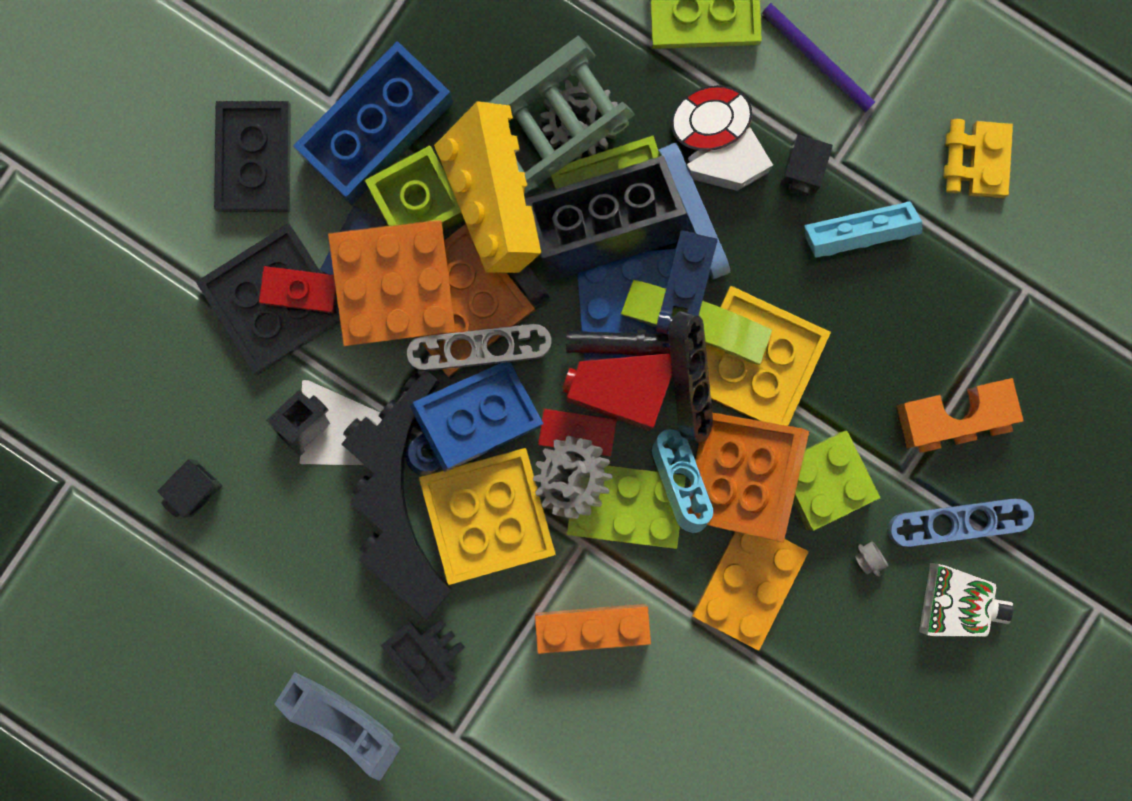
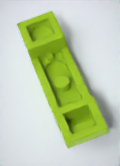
M633 280L621 315L656 327L666 288ZM703 301L699 316L704 323L706 344L725 350V353L760 365L772 329ZM674 308L672 317H674V316L676 315V313H678V312H680V311H681V312H686V313H687L688 311H687V310H683V309Z

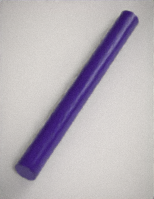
M772 3L763 10L761 14L865 113L874 105L875 101Z

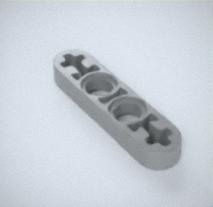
M537 324L421 336L415 338L409 344L407 357L412 366L420 371L542 358L549 352L552 340L548 330ZM531 332H538L539 338H545L546 343L540 345V351L532 352V348L529 345L519 346L522 354L513 355L515 343L511 335L512 333H519V341L530 339ZM496 335L505 337L509 343L507 352L501 356L492 355L487 348L489 340ZM460 339L468 341L472 347V353L465 360H457L451 355L452 344ZM445 341L444 353L448 362L440 363V355L430 356L427 364H422L420 358L414 357V352L420 351V345L426 344L429 350H439L438 342Z

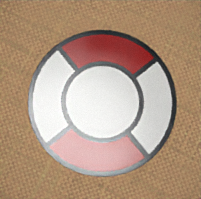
M721 85L704 87L690 93L677 105L671 119L672 131L677 140L688 148L701 151L721 149L737 141L746 132L752 120V107L748 98L735 88Z

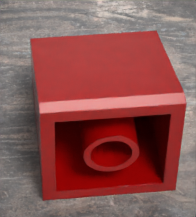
M669 353L580 361L577 370L569 368L562 392L568 393L567 403L650 431L654 428L672 376L671 355Z

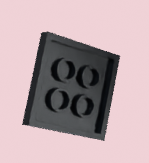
M290 223L196 281V284L255 375H259L340 323L337 298L334 314L259 303L264 266L322 273Z

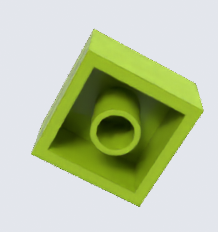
M431 146L416 152L365 180L389 226L442 220V228L445 231L464 221L446 173Z
M847 430L805 449L793 504L806 530L814 531L880 499Z

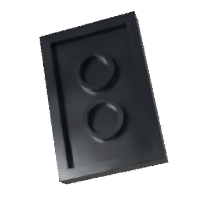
M216 101L215 211L290 212L291 104L289 101Z

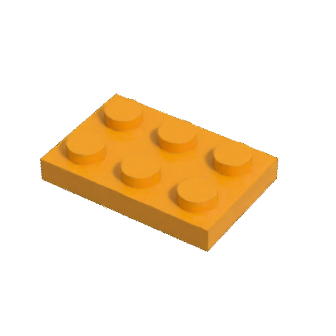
M734 532L692 616L759 651L809 551L784 539L783 543Z

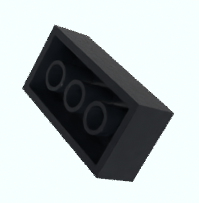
M664 156L525 199L526 206H532L541 249L539 256L548 282L676 243L679 240L681 230L689 232L687 213Z

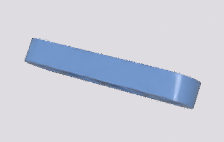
M676 143L659 149L660 156L665 157L687 213L690 232L718 239ZM719 239L709 274L712 280L730 273V266Z
M1005 499L901 513L895 515L890 520L888 535L895 544L911 547L1015 533L1027 530L1032 525L1034 511L1031 505L1022 499ZM1012 505H1015L1016 510L1023 512V518L1017 520L1016 526L1014 520L998 521L1000 529H996V514L1012 512ZM977 509L984 511L988 517L987 526L980 531L974 530L969 523L971 513ZM941 514L948 516L952 523L950 532L944 536L938 535L933 529L934 519ZM925 516L924 529L928 536L927 539H923L924 532L922 531L910 533L909 540H905L904 535H898L897 528L903 526V520L906 519L908 525H921L923 523L920 517Z

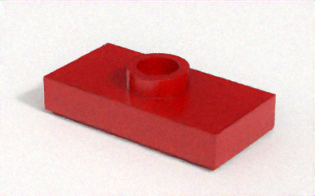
M264 266L259 298L260 304L334 314L337 298L334 275Z
M544 409L543 425L541 426L538 445L554 448L555 440L566 441V437L571 436L592 441L593 446L603 449L601 455L611 457L617 420Z

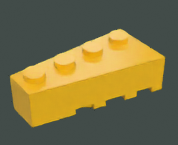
M476 102L434 146L485 272L519 273L541 254L532 206H526L524 199L525 187L527 186L525 173L519 172L515 153L519 151L517 136L511 135L508 123L513 118L510 105Z

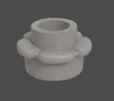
M873 541L865 546L860 544L858 546L860 553L855 556L860 567L867 575L873 572L876 576H881L880 571L888 567V563Z

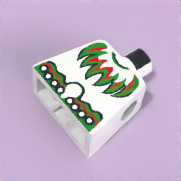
M930 563L919 632L930 636H988L991 621L1004 624L1011 622L1013 603L995 599L996 584L945 565Z

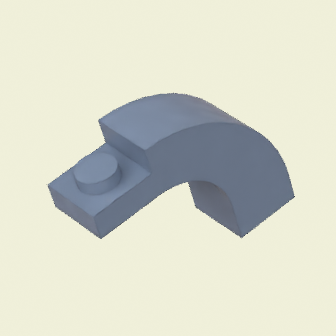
M295 672L274 704L290 722L307 728L331 741L346 752L369 777L379 781L401 749L391 739L393 734L369 714L330 689Z

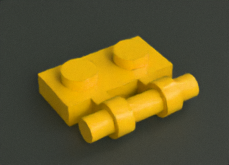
M951 119L950 133L946 134L945 146L949 147L948 165L944 166L943 178L947 179L946 192L961 193V181H969V196L1006 198L1009 196L1013 124L976 121L973 124L972 135L964 133L965 120ZM963 149H971L970 167L962 165Z

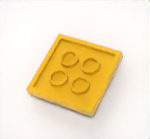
M730 286L721 304V308L770 328L772 333L760 365L725 353V350L706 344L711 399L754 420L788 426L831 332Z
M526 448L458 466L446 472L440 471L419 477L448 585L556 555L540 496H537L535 493L538 488L536 481L533 480L534 474Z

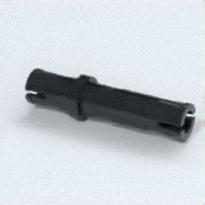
M567 330L566 340L582 341L581 344H566L567 354L598 353L645 356L670 353V347L663 346L664 343H669L668 334H646V330H638V333Z

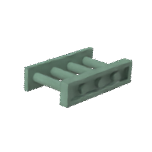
M579 35L488 102L510 105L512 119L518 121L542 158V161L527 172H524L517 161L518 170L525 173L527 182L524 199L533 196L539 190V184L608 134L615 135L624 130L629 124L628 120L635 115L624 102L614 107L588 68L589 61L595 57V54ZM569 75H576L602 115L601 118L586 129L583 128L558 90L559 83ZM540 97H546L572 139L555 151L528 111L530 109L529 105Z

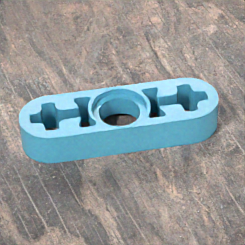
M664 430L658 435L652 446L653 458L678 525L691 533L700 532L707 526L713 516L711 501L688 440L683 438L677 430ZM665 443H668L670 448L677 449L674 455L670 448H664ZM676 473L686 475L691 481V487L683 488L678 486L673 479V475ZM690 507L694 513L701 514L699 519H697L695 514H688L687 511Z

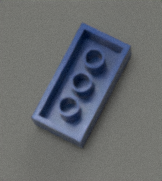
M397 41L293 147L352 206L369 189L365 180L390 167L453 104L451 93Z

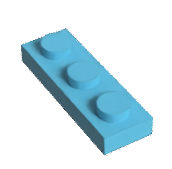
M911 202L804 225L805 238L815 258L922 234V220Z

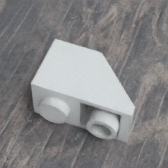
M748 128L737 141L726 147L711 151L698 150L688 158L690 163L687 164L693 180L736 191L767 174L773 166L751 128Z

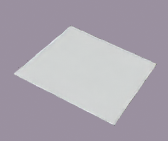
M302 380V393L308 398L315 395L328 408L329 411L325 415L330 424L304 448L305 453L300 456V464L364 465L341 445L346 439L343 432L356 418L362 421L365 416L372 419L378 425L382 421L378 417L380 412L312 381Z

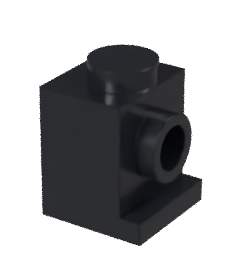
M298 390L267 419V422L274 432L301 456L305 453L304 448L330 424L325 415L329 410L315 395L308 398Z

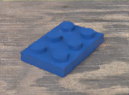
M510 362L493 366L414 401L410 406L444 472L526 435L543 425L539 414Z

